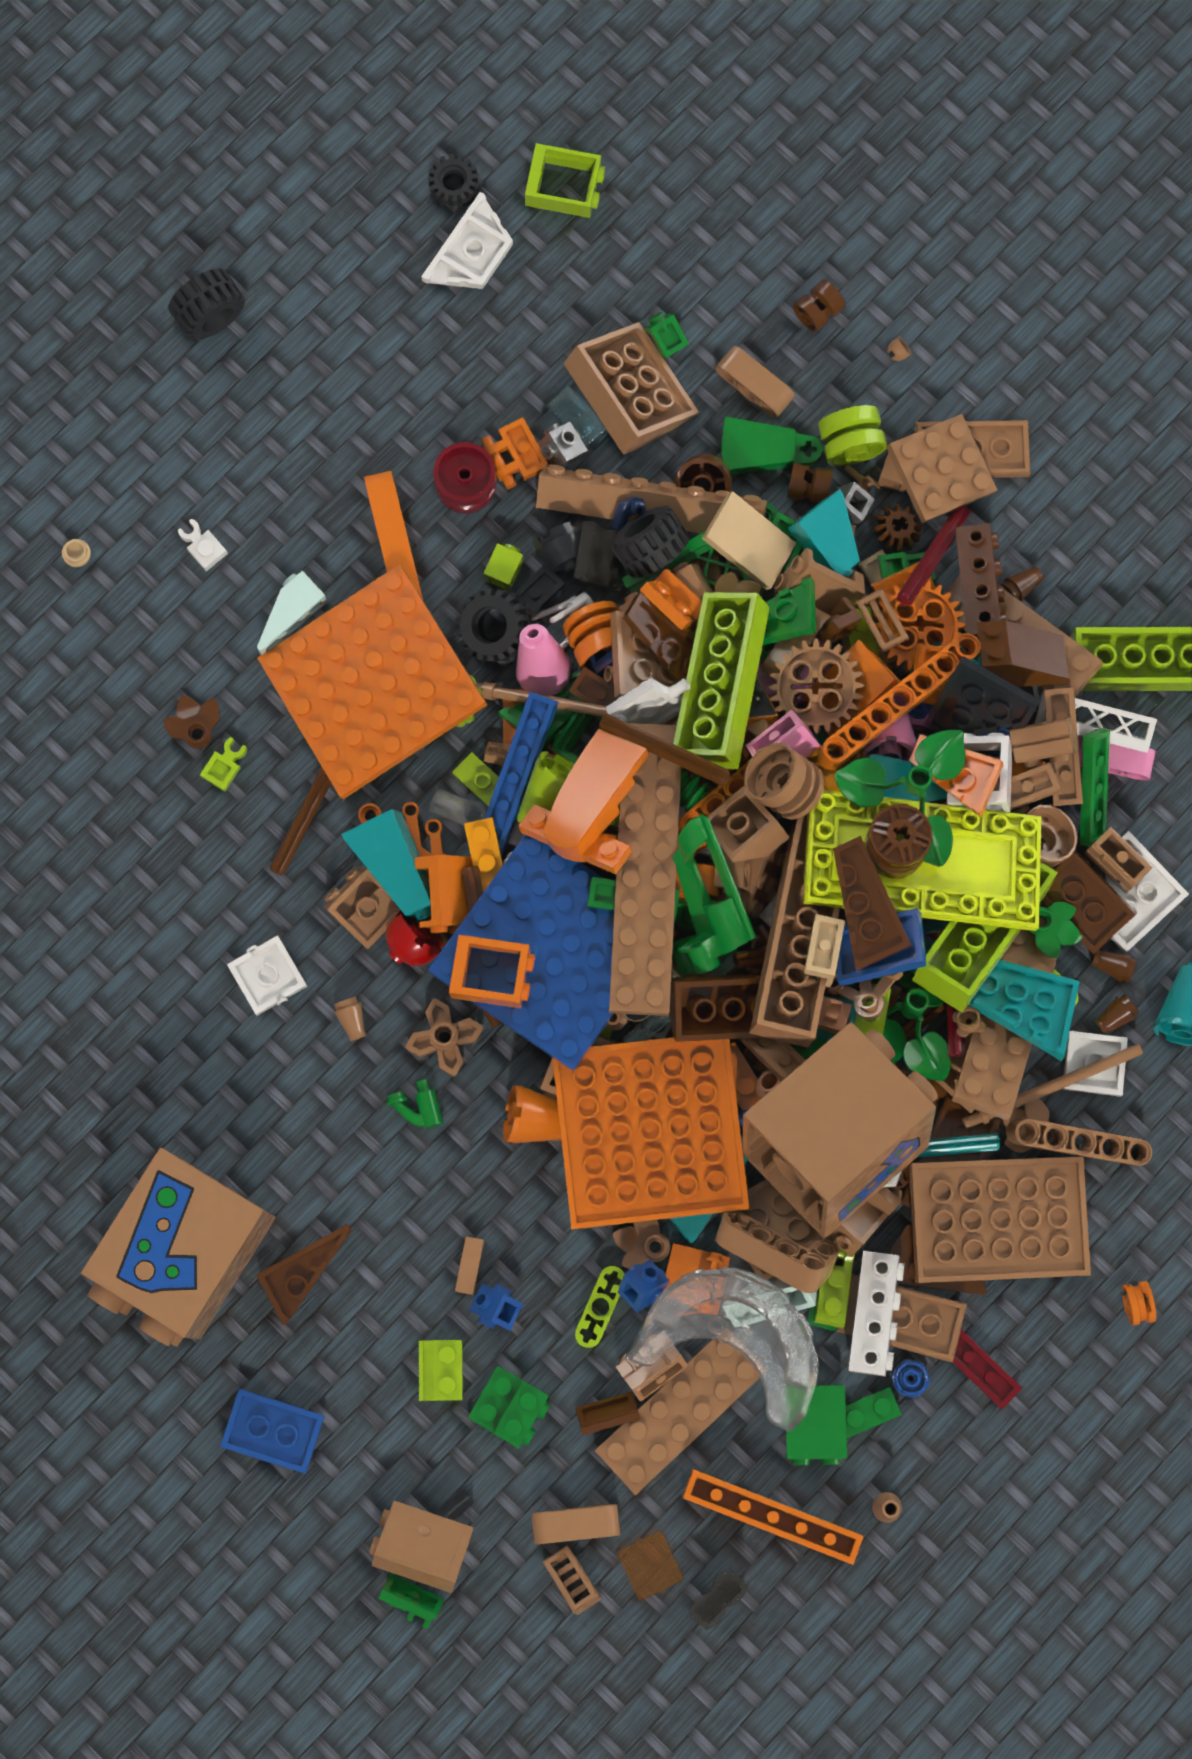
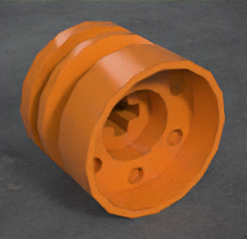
M600 601L584 606L572 613L562 626L570 647L575 649L574 655L581 671L586 667L594 672L591 667L590 657L600 650L608 651L612 648L610 614L616 610L620 611L618 605L612 601Z

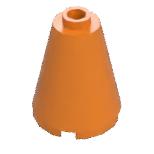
M521 1085L512 1086L505 1111H508L507 1120H504L503 1123L504 1142L513 1144L561 1140L557 1100Z

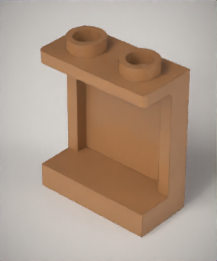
M808 548L800 556L797 555L793 559L790 567L783 574L778 575L773 585L776 597L779 591L787 587L793 589L801 585L802 580L811 577L815 581V607L830 615L840 599L846 597L855 606L856 601L865 595L863 574L854 570L853 574L847 578L813 560V552Z
M883 1187L828 1236L841 1250L852 1257L902 1201L887 1187Z

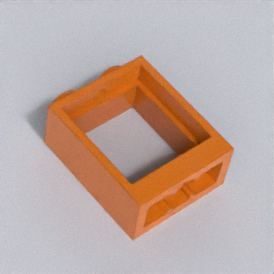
M458 935L449 988L450 997L521 1009L523 1000L528 1001L530 993V983H526L527 972H533L535 954H531L530 945ZM472 948L520 955L514 995L465 987Z

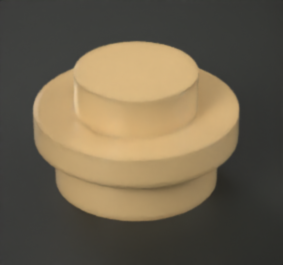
M72 539L63 546L62 557L69 566L81 567L89 561L91 550L85 541Z

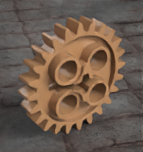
M814 639L813 647H810L804 640L802 642V650H799L794 645L791 646L793 655L789 656L783 653L782 656L786 662L784 664L775 663L776 667L780 669V673L770 675L777 680V684L769 686V689L777 691V695L770 699L773 702L781 703L775 711L778 713L786 711L785 714H787L790 710H793L809 729L813 726L814 732L817 735L820 734L822 726L825 727L828 733L832 732L833 723L842 728L841 719L843 717L847 720H852L851 715L848 713L850 709L859 711V708L854 704L855 700L864 699L863 696L857 693V690L865 688L864 684L857 682V679L861 678L864 674L859 671L854 672L859 662L857 660L848 662L852 655L849 651L840 655L842 651L840 644L832 650L830 640H826L823 647H821L818 639ZM836 664L839 669L837 677L831 680L826 679L824 674L826 667ZM801 665H807L810 671L808 677L804 680H798L795 674L797 668ZM816 680L824 685L843 684L842 689L821 688L818 690V694L812 689L792 690L791 687L797 684L815 685ZM801 694H807L810 699L808 707L802 710L796 707L797 697ZM829 694H837L839 697L838 705L833 709H827L825 698Z

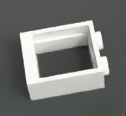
M964 733V749L970 751H1001V761L1004 766L1000 773L999 791L992 792L985 810L1010 812L1013 746L1009 735L990 733L987 736H975ZM947 794L948 805L966 807L952 795Z

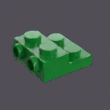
M497 1366L469 1414L468 1419L519 1449L522 1443L528 1446L536 1432L535 1429L531 1428L537 1417L543 1419L551 1404L546 1400L549 1395Z

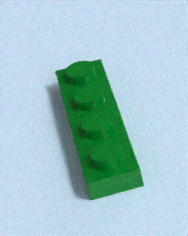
M1098 728L1085 734L1082 742L1083 767L1081 769L1083 804H1080L1081 820L1079 823L1080 845L1087 847L1092 846L1106 832L1110 730Z

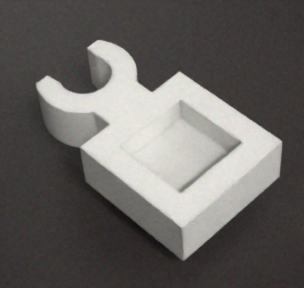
M191 519L189 522L194 531L191 534H186L180 528L178 533L182 540L192 543L187 547L188 552L205 571H208L228 553L209 530L201 535L198 523Z

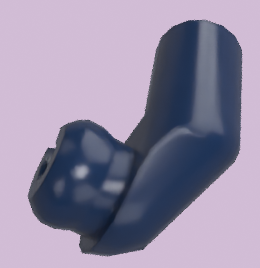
M634 496L620 501L617 504L611 527L620 531L626 525L629 516L643 515L646 511L644 500Z

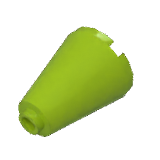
M547 751L539 754L517 814L519 824L534 804L551 811L561 787L574 766L573 762L558 754L554 758L548 757L549 752Z

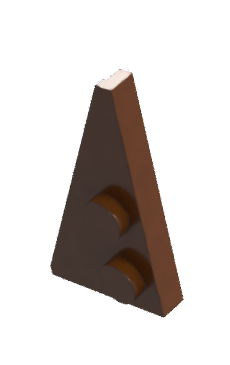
M348 1224L256 1274L283 1325H286L291 1320L352 1230Z

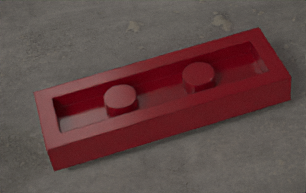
M961 1329L953 1364L994 1404L1003 1410L1020 1392L1022 1387Z

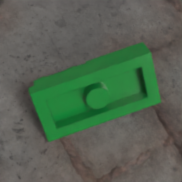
M390 1573L378 1598L392 1607L399 1608L405 1612L408 1611L407 1620L410 1622L415 1615L423 1618L424 1623L422 1627L425 1629L429 1627L432 1619H436L445 1600Z

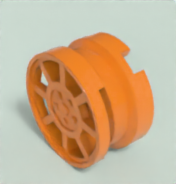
M1141 1281L1136 1286L1131 1284L1122 1285V1292L1126 1291V1295H1123L1122 1299L1129 1324L1136 1326L1140 1325L1141 1321H1146L1147 1323L1156 1322V1307L1149 1283Z

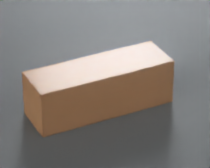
M466 1236L455 1292L474 1295L484 1240Z

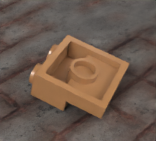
M363 866L361 869L358 867L353 868L346 875L345 880L347 883L340 890L334 888L328 893L324 899L327 904L323 908L368 950L387 930L388 925L401 909L367 867Z

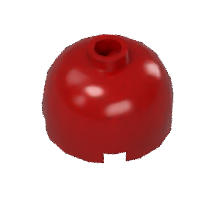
M402 911L392 919L387 927L385 936L390 949L388 953L398 964L403 962L409 966L428 964L442 951L441 947L443 944L436 933H431L430 928H420L419 923L415 921L417 918L405 916Z

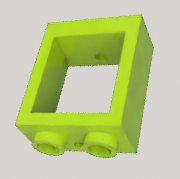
M536 143L525 191V206L590 218L592 208L597 209L599 204L600 192H596L597 184L603 183L605 167L601 166V155ZM545 164L591 172L586 201L582 202L540 194Z

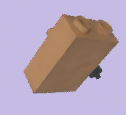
M464 1490L459 1492L434 1514L393 1501L391 1509H384L379 1523V1526L383 1527L381 1537H374L369 1554L374 1555L372 1566L452 1593L474 1527L454 1520L473 1505L474 1501L471 1495Z

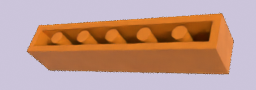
M695 1469L691 1470L682 1494L683 1499L854 1565L864 1537L859 1533Z

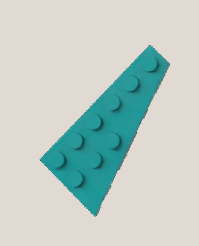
M924 939L925 956L935 942ZM999 960L968 1006L974 1007L981 1014L1062 1061L1066 1052L1080 981ZM912 969L909 971L915 974L917 969Z

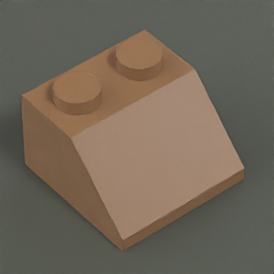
M745 785L708 816L720 848L733 862L767 857L790 838L770 812L747 793Z

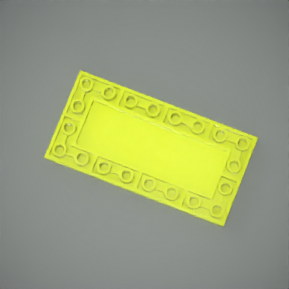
M824 790L818 804L807 816L803 904L844 908L833 848L861 836L864 842L874 817L882 809L895 804H906L919 810V801L884 797L879 805L867 808L853 804L839 791ZM925 802V816L927 819L931 816L939 815L950 825L953 834L952 851L947 862L941 867L923 862L913 874L904 878H888L879 874L896 913L918 908L922 918L1036 931L1039 928L1041 816L985 810L981 818L968 807ZM899 833L895 839L901 841L904 835Z

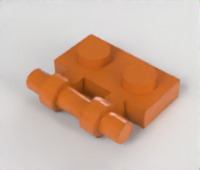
M523 417L498 429L502 440L494 443L490 435L481 440L485 450L494 461L497 478L499 481H503L507 489L517 485L512 476L513 474L520 472L525 481L541 473L544 466H549ZM508 450L513 459V462L507 465L501 456V453Z

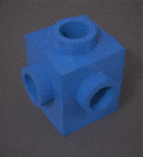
M650 1259L641 1265L635 1264L624 1274L618 1293L637 1313L651 1304L653 1306L659 1304L665 1298V1290L669 1279L664 1271L658 1268Z
M482 1284L469 1311L479 1315L477 1321L491 1329L497 1324L510 1331L523 1304L509 1297L512 1291L498 1284H495L494 1288Z

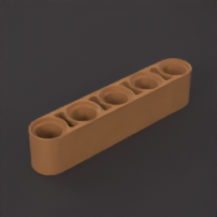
M1022 1118L1011 1120L1006 1128L1007 1138L1012 1143L1021 1146L1137 1166L1147 1164L1152 1157L1150 1144L1145 1140ZM1024 1124L1028 1129V1134L1022 1140L1019 1136V1128ZM1052 1129L1056 1134V1139L1050 1145L1047 1141V1133ZM1080 1134L1083 1138V1146L1078 1150L1075 1146V1138ZM1108 1139L1111 1144V1150L1108 1154H1105L1103 1143ZM1133 1145H1136L1139 1150L1136 1159H1133L1130 1154Z

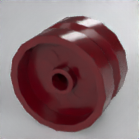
M456 443L444 449L436 459L433 471L438 498L444 506L457 513L469 514L480 511L491 502L497 486L496 469L492 457L484 448L474 443Z

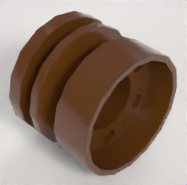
M895 804L882 809L874 817L864 841L878 874L888 878H904L913 874L922 865L933 840L932 827L927 817L912 806ZM899 833L904 835L901 841L895 839Z

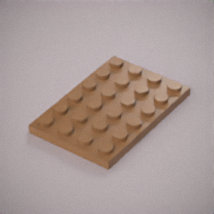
M1084 1157L909 1164L915 1283L1091 1275Z

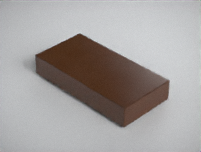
M632 1391L575 1407L582 1435L640 1419Z

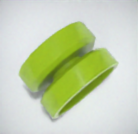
M871 405L854 406L834 412L819 421L818 429L821 440L827 442L824 452L829 465L847 466L848 464L861 463L882 454L887 449L886 446L888 445L885 434L882 430L878 429L881 425L878 408Z

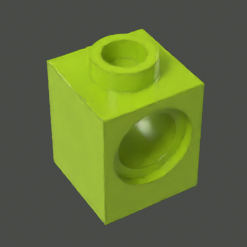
M497 543L483 573L484 581L510 592L524 563L523 554L520 553V549L510 544L503 546Z

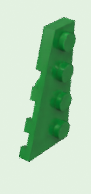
M811 577L802 580V584L793 589L787 587L779 591L778 596L766 601L770 610L763 645L816 633L815 581Z

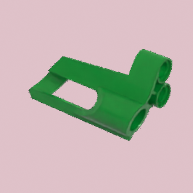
M702 814L691 819L682 829L677 839L679 849L672 857L673 862L676 864V871L696 931L695 935L673 942L672 959L679 975L688 974L693 971L696 974L711 971L721 964L720 956L733 951L756 937L708 817ZM705 842L728 896L727 899L721 902H716L709 898L693 858V854Z

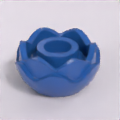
M911 1359L902 1361L893 1371L892 1380L894 1387L903 1396L918 1397L929 1386L930 1377L927 1368L919 1361ZM910 1375L913 1376L912 1381L908 1380V1377Z

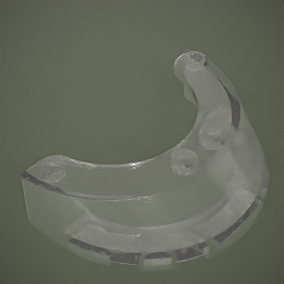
M730 1267L692 1271L683 1275L669 1287H666L650 1308L626 1356L627 1360L648 1367L656 1364L668 1349L682 1341L707 1338L724 1342L740 1351L753 1364L764 1386L767 1418L774 1425L789 1432L806 1416L818 1375V1353H815L812 1341L813 1333L804 1314H800L788 1300L790 1297L769 1280L749 1271Z

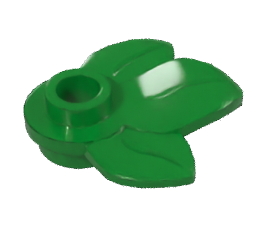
M1055 902L1048 908L1039 907V918L1045 920V926H1039L1036 931L1030 932L1035 935L1036 947L1044 955L1056 959L1060 953V946H1071L1082 940L1078 928L1070 921L1076 911V907L1066 902Z

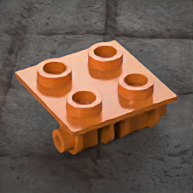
M673 1243L666 1270L669 1283L665 1290L666 1296L661 1302L717 1315L730 1257Z

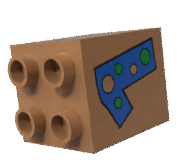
M852 1022L846 1025L743 1114V1155L823 1239L830 1235L929 1147L936 1106L933 1102L938 1099L934 1087L923 1075L913 1071L906 1077L891 1062L895 1057V1051L882 1034L875 1029H871L864 1035Z
M160 1147L81 1272L82 1275L95 1282L87 1296L115 1314L120 1312L128 1316L133 1306L144 1312L146 1315L138 1328L167 1346L172 1344L178 1347L183 1338L201 1339L276 1217Z

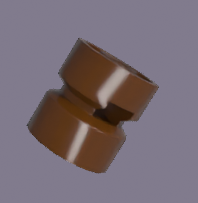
M825 279L810 289V295H803L793 304V310L797 318L807 329L814 333L828 323V317H835L846 307L841 293L832 283Z
M794 463L787 499L802 502L807 498L810 504L817 505L828 496L833 470L817 467L812 471L808 465Z

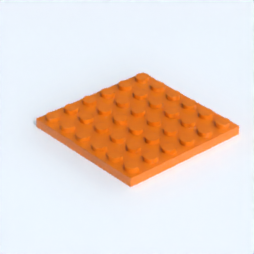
M400 564L257 658L342 799L356 792L487 706L483 696Z
M674 1037L593 1046L590 1047L574 1072L552 1057L571 1229L749 1209L729 1039L676 1042Z

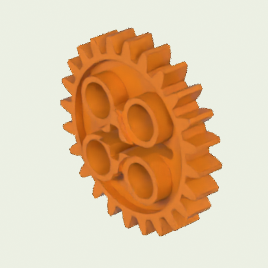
M928 580L913 604L905 607L909 611V618H902L897 613V607H902L900 606L901 602L897 601V595L901 589L895 585L891 589L893 596L887 592L885 593L902 626H905L903 628L911 641V646L905 647L899 644L898 647L888 650L885 661L892 658L896 659L895 668L903 663L905 664V672L908 673L912 666H914L917 644L930 645L927 642V635H934L938 638V647H946L962 635L958 630L963 629L966 623L958 622V619L964 613L961 611L955 612L954 609L959 604L958 601L951 603L948 601L951 592L945 595L940 594L941 585L932 590L931 581ZM878 602L877 605L894 637L897 638L899 633L897 629L893 628L894 623L883 603ZM926 607L935 608L938 612V618L929 617L925 611ZM873 613L872 618L878 621L875 625L886 644L889 642V639L877 616ZM916 621L920 627H924L921 632L918 631L916 626H912ZM936 624H942V625H943V628L940 629L939 627H931V626L936 625Z

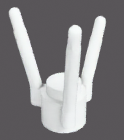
M583 592L577 597L574 595L567 601L541 611L531 621H536L564 609L550 618V623H554L594 602L587 593ZM567 637L560 644L563 650L569 645Z

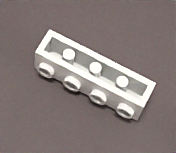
M863 1251L849 1362L850 1372L886 1377V1370L892 1371L894 1353L889 1352L890 1340L896 1341L898 1323L892 1322L893 1311H899L901 1293L896 1292L897 1280L903 1281L905 1263H899V1255Z

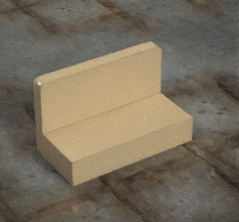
M816 914L804 974L826 978L825 986L831 987L836 973L845 920Z

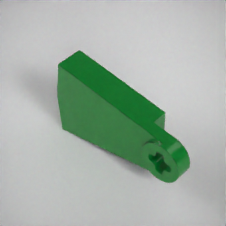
M725 416L721 455L722 460L729 467L731 475L793 467L794 463L812 466L821 459L822 444L814 436L795 433V429ZM806 445H811V449L816 450V452H812L811 457H806L805 452L800 450L805 449Z

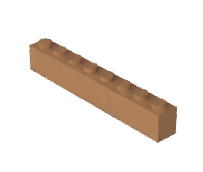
M549 465L548 467L544 466L539 474L536 508L613 519L617 504L620 501L636 496L644 500L646 511L660 506L671 507L686 531L703 533L707 530L726 495L730 492L720 490L713 493L704 491L703 488L698 486L681 488L676 487V484L671 482L655 484L648 483V480L644 478H632L629 480L620 478L619 475L613 473L597 475L592 474V471L587 469L571 471L564 470V467L560 465ZM755 495L740 497L765 517L767 501L761 500L760 497ZM639 514L629 516L627 522H630Z

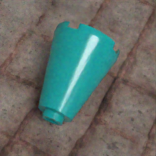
M1188 962L1187 965L1180 967L1153 1028L1156 1035L1159 1036V1031L1165 1034L1166 1041L1185 1046H1192V962Z

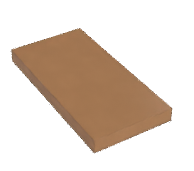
M1028 420L966 421L992 478L1030 476ZM916 422L915 433L941 422Z
M851 1275L845 1326L843 1328L837 1327V1332L853 1336L860 1281L859 1275ZM897 1286L896 1292L901 1293L899 1311H893L892 1322L898 1323L896 1341L890 1340L889 1346L953 1363L967 1304Z

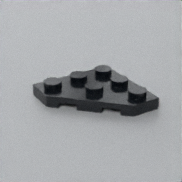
M963 656L923 725L936 733L947 730H961L963 733H975V735L997 732L998 729L1013 727V729L1024 728L1041 700Z

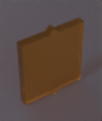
M658 1531L642 1540L637 1538L636 1543L617 1552L639 1601L657 1592L664 1593L665 1588L684 1579L662 1531Z

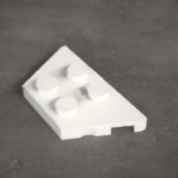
M479 192L421 276L423 282L483 289L513 245V240L507 230L501 225L497 214L491 209L484 193Z

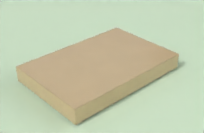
M733 491L726 495L702 537L706 543L765 590L772 588L796 545V542Z

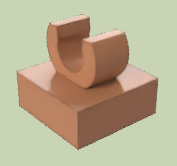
M823 996L817 1028L837 1034L847 1025L852 1005Z

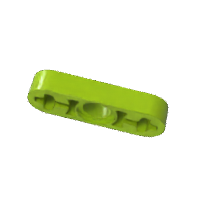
M609 1266L602 1270L576 1328V1340L585 1348H592L600 1342L620 1297L618 1293L620 1285L614 1284L610 1293H616L614 1300L606 1294L597 1293L599 1287L605 1290L608 1281L604 1279L605 1274L611 1275L615 1271L618 1273L617 1278L622 1282L624 1272L619 1267ZM598 1298H603L609 1303V1311L603 1316H598L592 1311V1303ZM589 1314L595 1320L604 1321L602 1327L596 1324L593 1331L597 1335L596 1340L590 1339L588 1343H585L583 1341L584 1336L580 1334L582 1328L588 1329L591 1321H586L585 1318Z

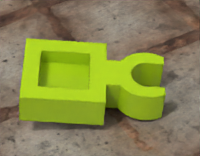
M232 737L226 740L223 755L215 751L200 773L201 778L224 792L241 769L235 761L242 759L247 753L245 745H242L238 752L231 751V746L235 742Z

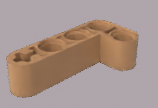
M740 1211L724 1212L716 1235V1242L722 1248L804 1293H814L825 1283L832 1273L839 1253L838 1246L827 1239H817L807 1249Z

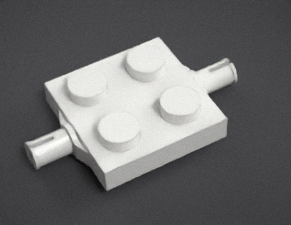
M650 678L627 694L619 697L608 705L606 710L608 714L627 723L663 725L680 713L683 698L681 694L690 689V684L683 678L673 686L667 687Z

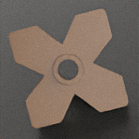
M434 998L425 1012L431 1029L413 1032L405 1048L420 1058L437 1051L440 1070L456 1077L464 1064L458 1045L476 1043L484 1028L483 1025L471 1018L453 1024L450 1007ZM443 1033L450 1035V1040L446 1043L439 1041Z

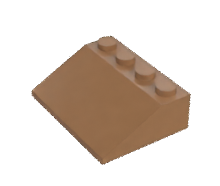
M639 322L577 345L564 362V366L623 455L648 445L699 413Z

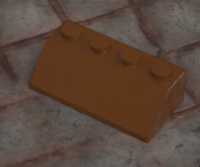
M761 973L671 977L669 1018L674 1040L676 1042L762 1037L749 1033Z

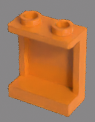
M431 855L414 858L415 869L429 870L431 920L419 922L420 928H430L431 933H447L449 929V934H454L469 913L462 869L473 866L471 857Z

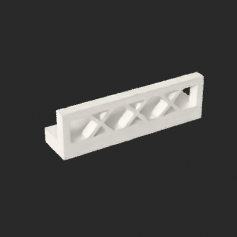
M1044 690L1038 710H1035L1034 724L1046 722ZM1075 698V709L1080 706L1088 707L1094 717L1085 723L1076 721L1077 735L1084 737L1089 732L1103 728L1099 719L1109 713L1115 714L1122 725L1114 730H1110V743L1148 753L1157 722L1156 718ZM1093 709L1103 712L1096 716ZM1121 716L1131 718V720L1125 723ZM1096 721V723L1098 724V726L1091 725V724ZM1136 721L1149 723L1145 738L1132 735L1127 726ZM1125 729L1126 733H1122L1119 731Z

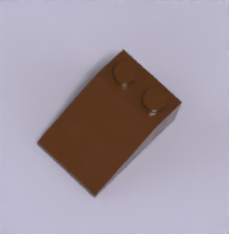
M1006 620L976 623V637L981 646L977 660L978 665L1016 687L1070 683L1063 635Z

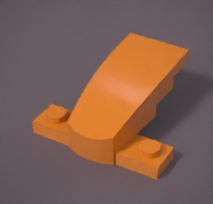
M598 729L571 769L556 797L551 811L534 804L518 825L521 833L548 844L556 854L564 859L575 862L586 861L613 874H617L632 853L630 845L602 833L619 815V803L635 785L633 776L648 758L647 748Z

